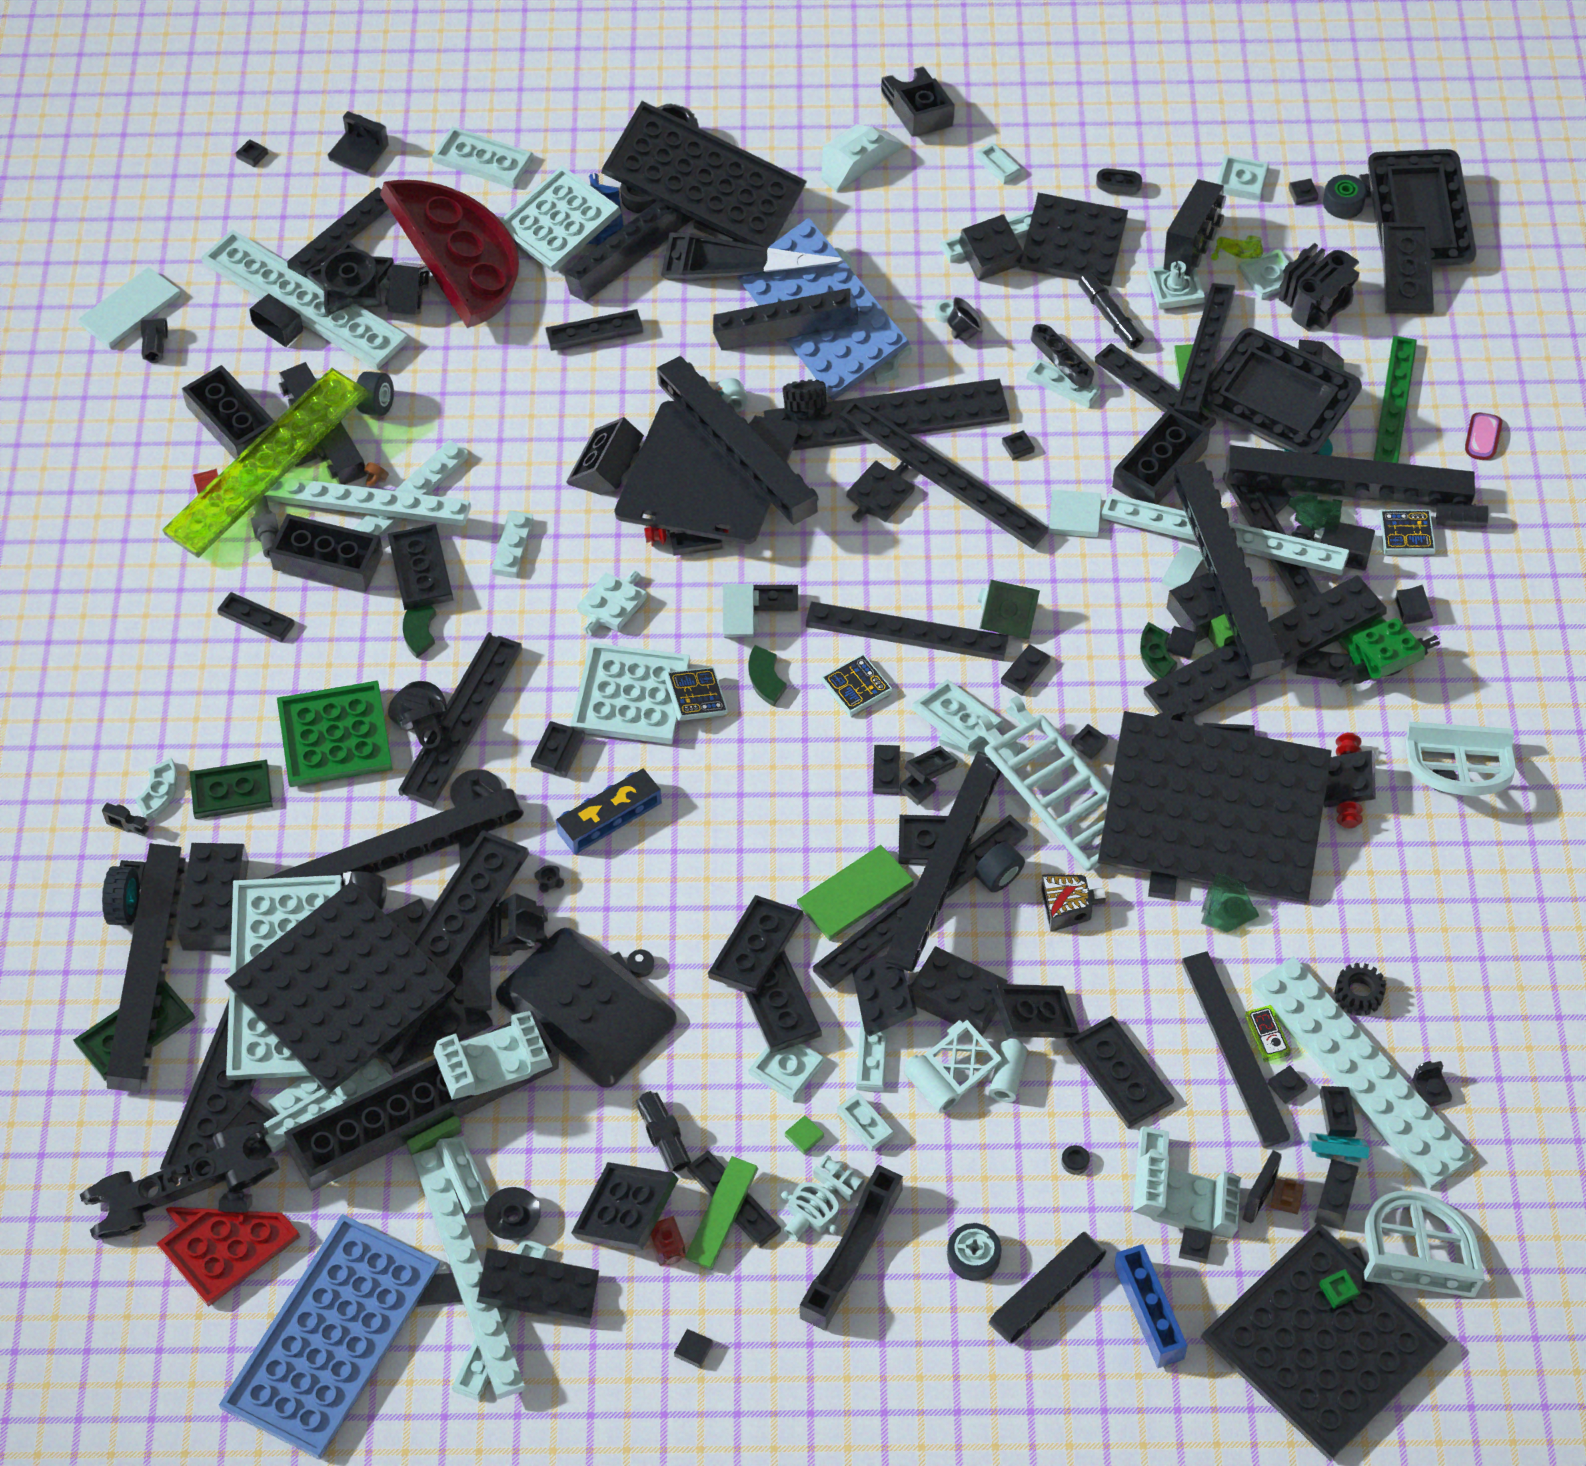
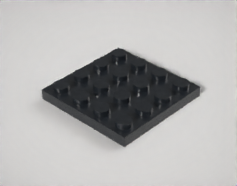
M1038 192L1019 268L1080 280L1083 275L1092 272L1102 285L1111 286L1128 210Z

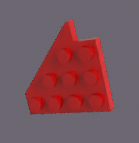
M168 1207L166 1212L178 1227L158 1241L157 1246L209 1307L299 1239L300 1234L283 1213L258 1211L222 1212L218 1211V1209Z

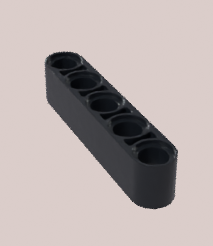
M1086 1231L1082 1232L992 1315L988 1324L1009 1344L1014 1343L1091 1272L1105 1257L1107 1250Z

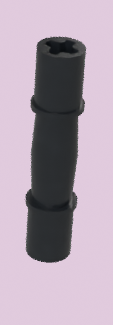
M1089 272L1083 275L1078 285L1088 296L1090 302L1097 306L1103 317L1112 325L1115 334H1118L1129 349L1139 347L1144 341V336L1133 324L1132 319L1125 315L1120 306L1109 295L1108 289L1101 284L1094 273Z

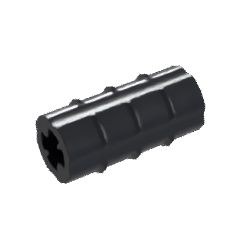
M1451 502L1437 503L1436 525H1448V527L1450 525L1460 527L1472 526L1473 528L1487 527L1488 505H1477L1476 503L1474 505L1464 503L1452 504Z

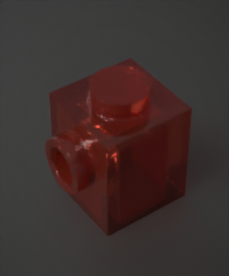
M674 1216L659 1220L649 1237L659 1266L676 1264L686 1256L685 1244Z

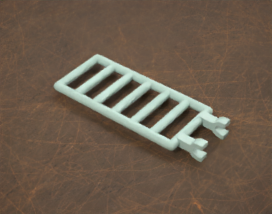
M1017 695L1010 699L1009 703L1011 706L1006 708V712L1011 717L1016 718L1021 726L1002 736L994 727L990 717L985 714L978 718L979 725L975 726L974 730L980 736L985 737L990 743L985 747V753L1079 864L1086 871H1091L1101 865L1097 863L1098 854L1089 859L1080 847L1102 834L1104 820L1074 839L1063 828L1105 802L1107 804L1109 790L1048 719L1041 714L1033 717ZM1039 726L1049 736L1009 762H1006L998 752ZM1055 745L1065 755V757L1025 781H1022L1014 771ZM1071 764L1081 773V776L1042 800H1039L1030 790ZM1088 783L1098 793V795L1057 820L1047 810L1050 806Z

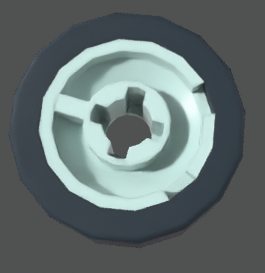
M968 1223L956 1228L951 1234L947 1245L949 1266L959 1277L970 1281L983 1280L991 1276L998 1268L1001 1259L1000 1239L995 1231L987 1225ZM970 1249H977L976 1255H973Z

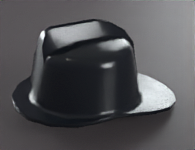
M955 297L953 309L947 318V323L952 329L951 334L954 339L962 337L968 340L978 332H983L982 320L977 311L967 301Z

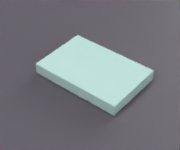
M948 679L912 703V710L967 752L985 740V737L980 736L974 730L975 726L979 725L978 718L987 714L997 731L1003 727L1004 721Z

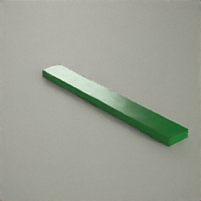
M1393 335L1374 461L1398 463L1417 339Z

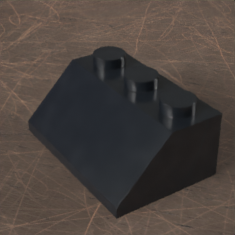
M625 417L595 428L566 483L599 495L616 491L622 483L621 478L631 466V459L639 451L644 435Z

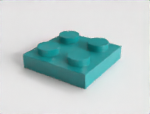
M1309 1132L1308 1145L1311 1152L1316 1153V1157L1332 1159L1333 1155L1344 1156V1160L1350 1162H1361V1158L1369 1159L1370 1147L1365 1139L1327 1136V1134Z

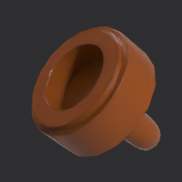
M372 462L367 463L364 472L368 474L366 478V485L368 487L374 486L378 481L385 482L389 476V473L384 468Z

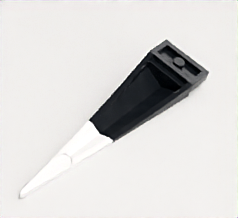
M691 232L669 234L661 276L664 279H686L691 281L834 265L844 262L838 257L778 250Z

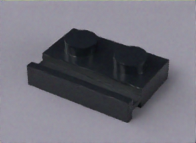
M550 721L530 761L531 767L553 774L559 773L566 777L583 743L585 731L581 730L579 732L574 730L573 727Z

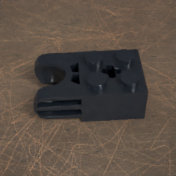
M923 66L913 69L914 77L913 81L902 82L893 75L881 78V92L912 137L953 126L955 104L936 78H932Z

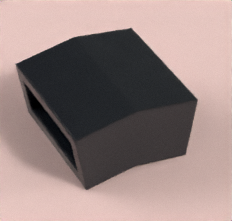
M1423 584L1410 589L1397 590L1395 602L1403 625L1433 618Z

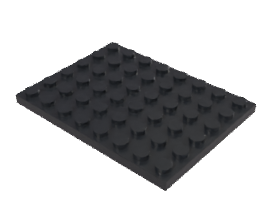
M1124 711L1097 863L1307 903L1311 889L1332 750Z

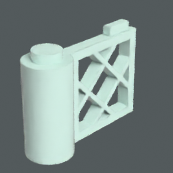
M959 1020L947 1030L949 1035L928 1053L919 1057L915 1055L905 1064L904 1074L940 1114L952 1109L964 1093L1003 1062L1002 1058L968 1020L964 1023ZM968 1030L973 1036V1046H958V1038ZM977 1041L982 1047H977ZM942 1051H953L951 1064H941L935 1059V1056ZM957 1051L972 1052L971 1065L956 1064ZM976 1052L989 1053L993 1060L985 1066L975 1065ZM945 1069H951L950 1074ZM955 1070H970L969 1080L959 1086L954 1080Z

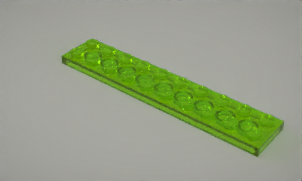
M331 367L162 529L164 535L199 558L368 395L366 389Z

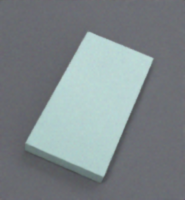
M453 126L432 156L433 163L513 189L534 159L533 152Z
M147 267L78 318L80 326L108 348H112L140 327L141 319L152 318L180 297V290L153 269Z

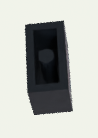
M1331 1159L1314 1223L1319 1222L1321 1225L1342 1230L1359 1166Z

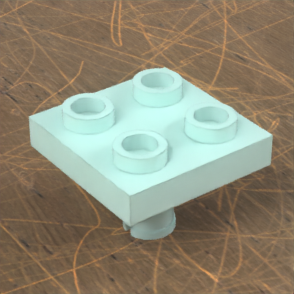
M1176 261L1171 264V271L1163 269L1164 266L1148 268L1147 275L1158 310L1204 303L1205 296L1196 267L1190 276L1185 275L1186 265L1181 261H1178L1177 268Z

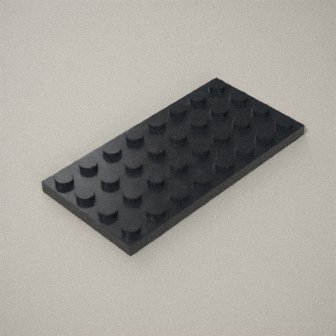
M644 101L640 102L601 171L602 174L749 245L766 248L775 243L807 183V180Z

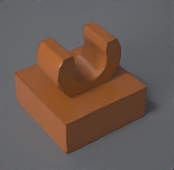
M1276 1178L1270 1208L1298 1214L1304 1185L1296 1183L1297 1181Z

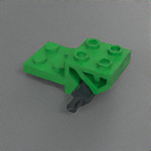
M1380 617L1337 640L1352 657L1353 665L1348 668V673L1336 677V682L1341 681L1337 685L1342 687L1351 682L1353 684H1360L1371 678L1378 679L1395 675L1405 667L1424 660L1425 655L1428 654V649L1440 645V641H1435L1439 638L1434 635L1425 640L1423 638L1416 639L1397 617L1389 621Z

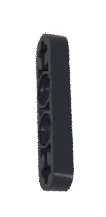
M1046 324L1034 325L1030 337L1032 343L1074 385L1078 387L1091 386L1094 370L1050 326Z

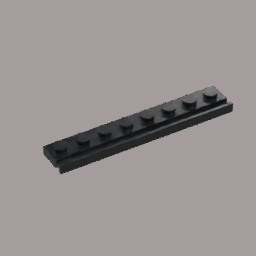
M488 632L446 705L449 713L438 719L444 737L443 743L436 749L422 747L398 789L400 796L406 795L411 800L434 807L522 651V643L502 636L496 637ZM434 730L431 731L426 740L428 745L434 744L437 740V733Z

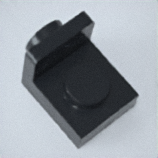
M1427 1061L1420 1064L1416 1068L1412 1079L1419 1096L1429 1107L1450 1102L1452 1099V1094L1442 1075L1444 1067L1442 1061L1434 1063Z

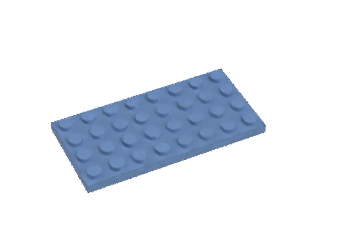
M809 217L769 246L772 249L841 258ZM844 260L842 264L736 275L758 306L851 288L858 305L857 325L784 338L815 379L824 381L826 393L833 401L910 345L905 335Z
M342 1214L219 1403L220 1409L320 1460L411 1315L432 1277L441 1266L440 1261Z

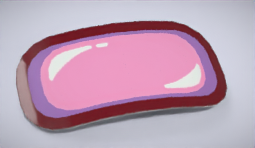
M1482 412L1472 414L1465 443V451L1469 457L1478 460H1489L1495 456L1503 423L1499 416Z

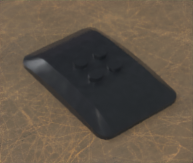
M1452 149L1372 153L1368 158L1367 165L1382 258L1381 225L1383 222L1430 223L1432 266L1466 265L1472 263L1476 258L1477 251L1458 153Z
M1246 328L1238 334L1211 372L1202 407L1291 451L1317 454L1359 395L1362 383L1354 374L1257 329Z
M561 928L548 939V944L540 946L496 989V998L502 1007L512 1015L533 1011L558 1053L597 1085L605 1088L617 1084L674 1028L677 1021L675 1011L613 958L571 928Z

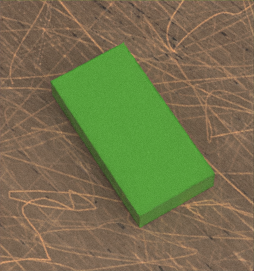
M453 1116L407 1141V1148L411 1157L413 1154L435 1147L439 1139L452 1138L460 1134L462 1129L458 1117Z

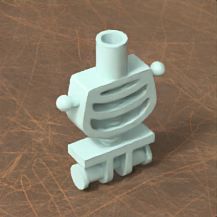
M827 1155L822 1160L820 1167L816 1166L813 1169V1177L823 1183V1187L816 1183L804 1182L796 1188L793 1195L788 1191L782 1193V1198L789 1200L788 1212L795 1216L785 1227L784 1232L795 1241L798 1240L808 1227L819 1234L829 1228L831 1233H836L838 1228L833 1223L838 1218L839 1206L833 1193L835 1192L848 1202H851L853 1191L846 1185L848 1184L854 1188L855 1192H858L864 1184V1179H859L853 1175L854 1171L848 1169L846 1172L843 1171L844 1164L841 1162L836 1163L831 1159V1156ZM826 1202L832 1207V1211H831V1212L829 1211L828 1207L826 1206V1204H825Z

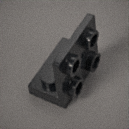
M1327 520L1320 543L1348 549L1349 557L1345 567L1366 571L1375 530Z

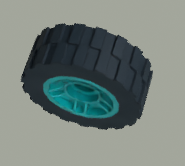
M112 866L106 873L102 890V911L108 925L131 926L135 922L140 898L139 876L135 867Z

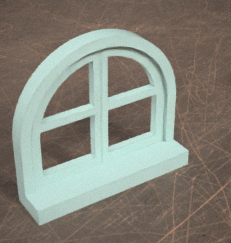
M1408 722L1405 745L1409 768L1413 775L1421 782L1447 793L1479 796L1499 792L1508 787L1514 778L1516 767L1512 750L1514 731L1510 728ZM1421 751L1455 753L1456 764L1425 762L1422 759ZM1465 754L1499 756L1501 767L1467 764ZM1430 769L1458 771L1459 781L1442 777ZM1469 772L1496 773L1498 775L1489 780L1470 782Z
M1416 1191L1388 1193L1374 1203L1365 1222V1236L1370 1260L1364 1271L1365 1281L1468 1297L1476 1296L1485 1278L1477 1239L1472 1228L1461 1214L1440 1199ZM1410 1207L1413 1228L1382 1223L1383 1217L1391 1210ZM1422 1210L1441 1218L1452 1228L1455 1234L1426 1230ZM1382 1231L1415 1236L1419 1257L1385 1252ZM1427 1238L1460 1243L1464 1264L1431 1259Z

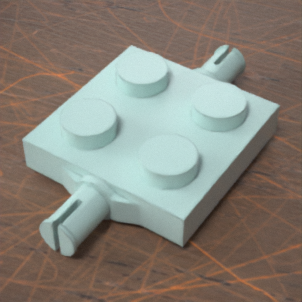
M633 570L625 580L606 572L577 605L578 612L590 619L587 625L583 627V631L586 634L592 635L600 625L619 631L647 599L646 591L634 586L641 578V574L638 571Z

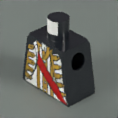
M1042 875L1041 892L1050 932L1091 920L1092 905L1106 903L1104 888L1089 889L1084 875Z

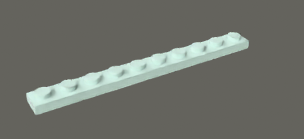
M247 472L239 473L232 489L234 497L253 499L255 495L264 494L267 497V501L461 526H465L472 507L469 500Z
M1109 493L1101 513L1102 519L1196 541L1185 511ZM1229 522L1230 527L1236 531L1238 547H1242L1245 553L1333 574H1343L1349 557L1348 549Z
M435 1147L413 1154L412 1158L497 1400L525 1391V1385L497 1307L476 1302L483 1268L451 1179L438 1149Z

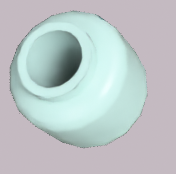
M727 378L719 382L715 387L726 403H730L734 407L736 413L743 410L747 405L748 396L740 380Z

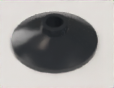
M507 1187L497 1191L489 1198L484 1209V1220L487 1228L492 1234L505 1240H517L529 1235L537 1227L541 1216L537 1198L530 1191L520 1187ZM511 1215L518 1216L516 1220L508 1219Z

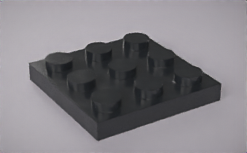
M607 1162L571 1234L578 1240L643 1251L679 1178L673 1172Z

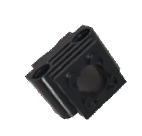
M1313 243L1308 249H1303L1294 262H1289L1283 270L1284 278L1279 287L1281 289L1279 300L1283 302L1287 298L1286 305L1290 307L1293 304L1292 320L1307 331H1310L1315 325L1324 330L1337 313L1345 310L1352 304L1354 297L1352 286L1358 281L1360 274L1354 268L1359 264V260L1343 250H1333L1324 257L1326 250L1321 248L1317 252L1318 244Z

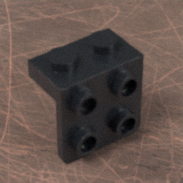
M347 111L343 115L345 134L328 153V159L364 174L368 172L389 146L387 129L385 125Z

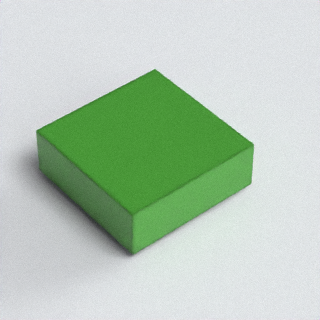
M804 1115L785 1131V1137L802 1154H805L824 1138V1133Z

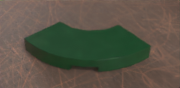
M431 605L409 609L404 615V640L415 658L421 656L435 644V639L429 632V626L437 614L436 609Z
M1148 622L1141 635L1140 655L1147 671L1153 678L1159 680L1174 672L1178 662L1170 657L1166 649L1170 633Z
M754 645L748 662L751 683L755 692L765 702L775 706L787 688L786 682L781 680L774 670L777 654Z

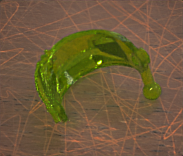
M1248 235L1246 240L1231 239L1223 236L1218 237L1216 240L1217 246L1211 255V259L1214 261L1218 260L1220 248L1241 259L1261 258L1263 255L1262 238L1255 235Z

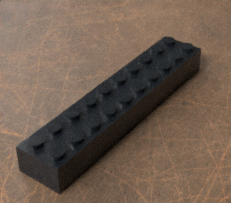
M531 1011L552 1067L537 1072L527 1079L479 1095H468L452 1099L435 1058L285 1131V1146L310 1191L406 1145L409 1139L453 1116L460 1118L559 1069V1053L535 1013ZM511 1021L490 1032L511 1026Z

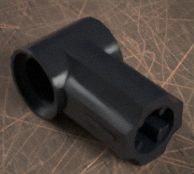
M141 319L142 359L147 360L149 363H158L160 359H163L164 339L168 338L167 319Z

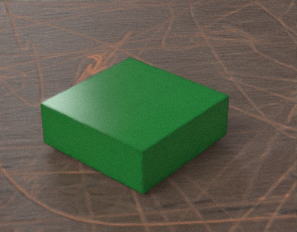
M1346 1269L1321 1280L1319 1283L1334 1309L1358 1298L1360 1295L1358 1288Z

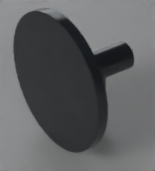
M482 769L469 770L460 774L452 783L450 789L451 800L454 806L457 807L502 790V785L497 776L489 771Z

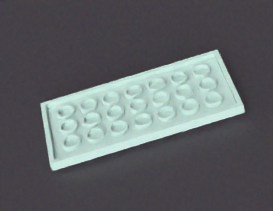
M341 875L233 881L230 976L341 890ZM229 989L227 1079L311 1076Z

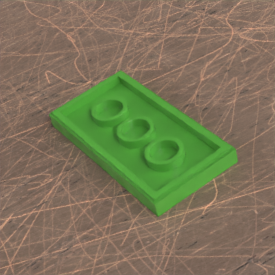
M880 844L797 899V905L830 941L914 884V880Z

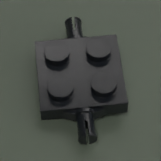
M875 460L847 490L846 497L855 502L859 507L852 514V519L859 523L866 514L878 517L886 523L915 490V485L902 477L909 469V466L901 462L895 470H892Z

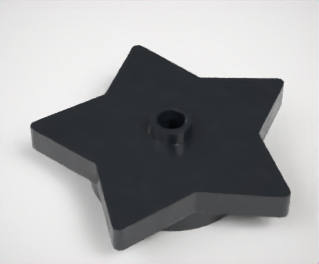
M346 241L340 251L332 254L323 265L307 270L306 274L311 282L324 291L326 315L333 314L353 304L381 307L380 284L387 276L388 269L394 264V259L392 257L371 256L366 251L358 249L350 241Z

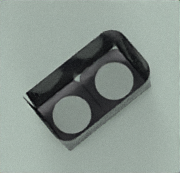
M269 293L249 309L253 325L284 347H287L303 332L300 314Z

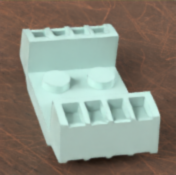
M530 1011L512 1015L511 1026L466 1041L459 1042L456 1034L437 1041L433 1051L452 1099L468 1095H479L527 1079L537 1072L552 1067Z
M1148 1153L1137 1160L1133 1212L1150 1217L1155 1222L1181 1229L1188 1228L1233 1238L1238 1230L1241 1177L1224 1171L1213 1180L1169 1168V1156Z

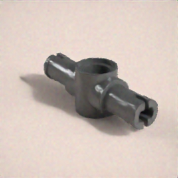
M258 494L253 497L255 513L251 517V523L255 539L261 542L264 556L270 558L269 550L278 534L279 528L275 513L269 510L267 497L264 494Z

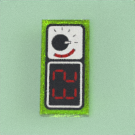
M1268 1005L1246 1011L1245 1018L1264 1062L1290 1056L1291 1049L1272 1006Z

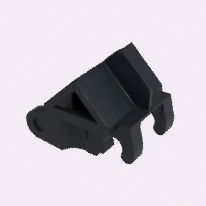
M514 893L500 902L499 906H496L490 915V955L512 956L515 951L532 949V946L537 945V943H540L541 946L548 944V936L544 932V923L548 922V911L545 906H537L536 901ZM502 919H508V935L501 939Z

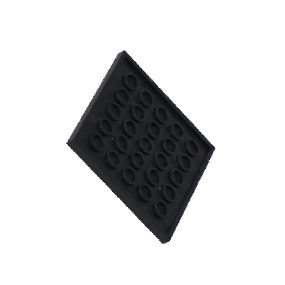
M353 881L344 886L225 980L226 986L328 1094L457 991L456 986Z
M1318 1222L1202 1333L1201 1338L1331 1462L1447 1346L1448 1342L1386 1284L1365 1281L1364 1271L1366 1266ZM1346 1269L1358 1288L1360 1295L1358 1298L1334 1309L1319 1283L1321 1280Z

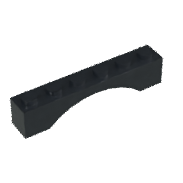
M877 1164L864 1188L854 1215L841 1241L825 1267L812 1281L800 1303L801 1320L826 1331L902 1193V1175Z

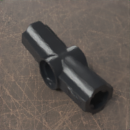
M648 1091L643 1093L636 1100V1106L646 1124V1131L653 1147L658 1148L668 1172H680L691 1164V1159L680 1138L679 1125L674 1115H669L658 1092Z

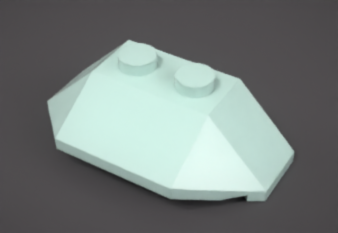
M856 124L823 146L821 180L838 192L903 148L904 144L888 131Z

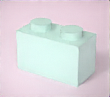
M723 584V637H754V631H759V615H754V606H759V590H754L753 584Z

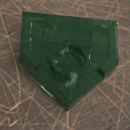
M1306 494L1290 498L1288 506L1296 511L1294 519L1296 522L1315 531L1339 524L1343 501L1333 499L1332 502L1323 499L1318 500V495Z
M1217 873L1213 886L1208 888L1201 912L1204 915L1201 924L1227 933L1260 917L1247 894L1248 890L1244 882Z

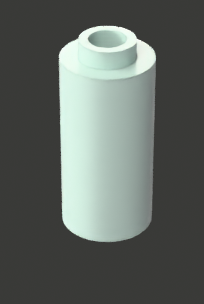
M1008 1039V1041L1001 1043L998 1055L1002 1058L1003 1062L994 1069L989 1089V1095L995 1100L1013 1102L1016 1099L1028 1051L1020 1040Z

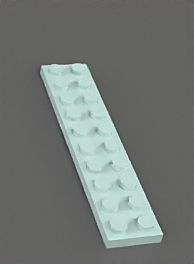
M234 229L201 257L203 264L258 298L262 299L268 293L299 313L302 325L376 370L408 342L407 334L357 304L326 315L323 290L311 282L308 277L305 278L290 270L285 260Z
M1294 956L1252 983L1251 990L1267 1008L1271 1009L1275 1017L1329 1078L1339 1087H1349L1353 1105L1429 1190L1473 1160V1154Z

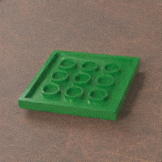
M378 680L277 697L289 787L393 770Z

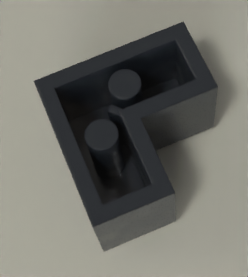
M399 262L392 264V267L388 269L387 281L390 282V289L386 293L385 304L388 305L389 312L413 315L421 313L423 290L429 288L430 271L426 264Z

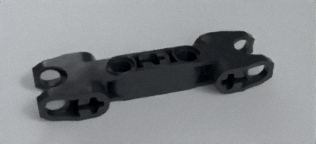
M264 1123L233 1127L220 1132L213 1137L216 1150L161 1170L135 1182L130 1171L118 1172L101 1179L79 1194L81 1202H84L85 1205L109 1203L107 1217L90 1229L92 1238L102 1240L137 1232L147 1225L143 1213L208 1189L226 1181L230 1192L241 1191L258 1184L280 1169L275 1158H264L254 1161L249 1158V1151L252 1145L269 1134L267 1127ZM207 1166H211L210 1173L206 1176H201L202 1170ZM153 1187H158L157 1193L152 1197H148L149 1191Z

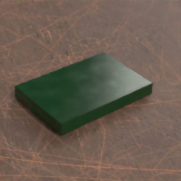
M267 759L189 771L195 819L273 807Z

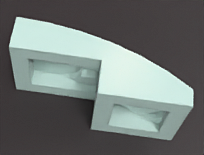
M1183 545L1167 569L1161 584L1174 589L1193 580L1196 571L1204 562L1201 552Z

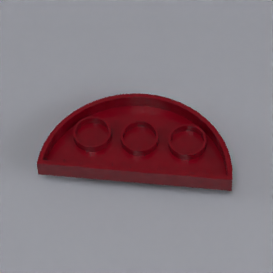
M421 180L385 181L380 193L382 199L465 326L470 328L479 325L501 311L512 294L519 270V257L516 245L501 220L486 206L456 189Z

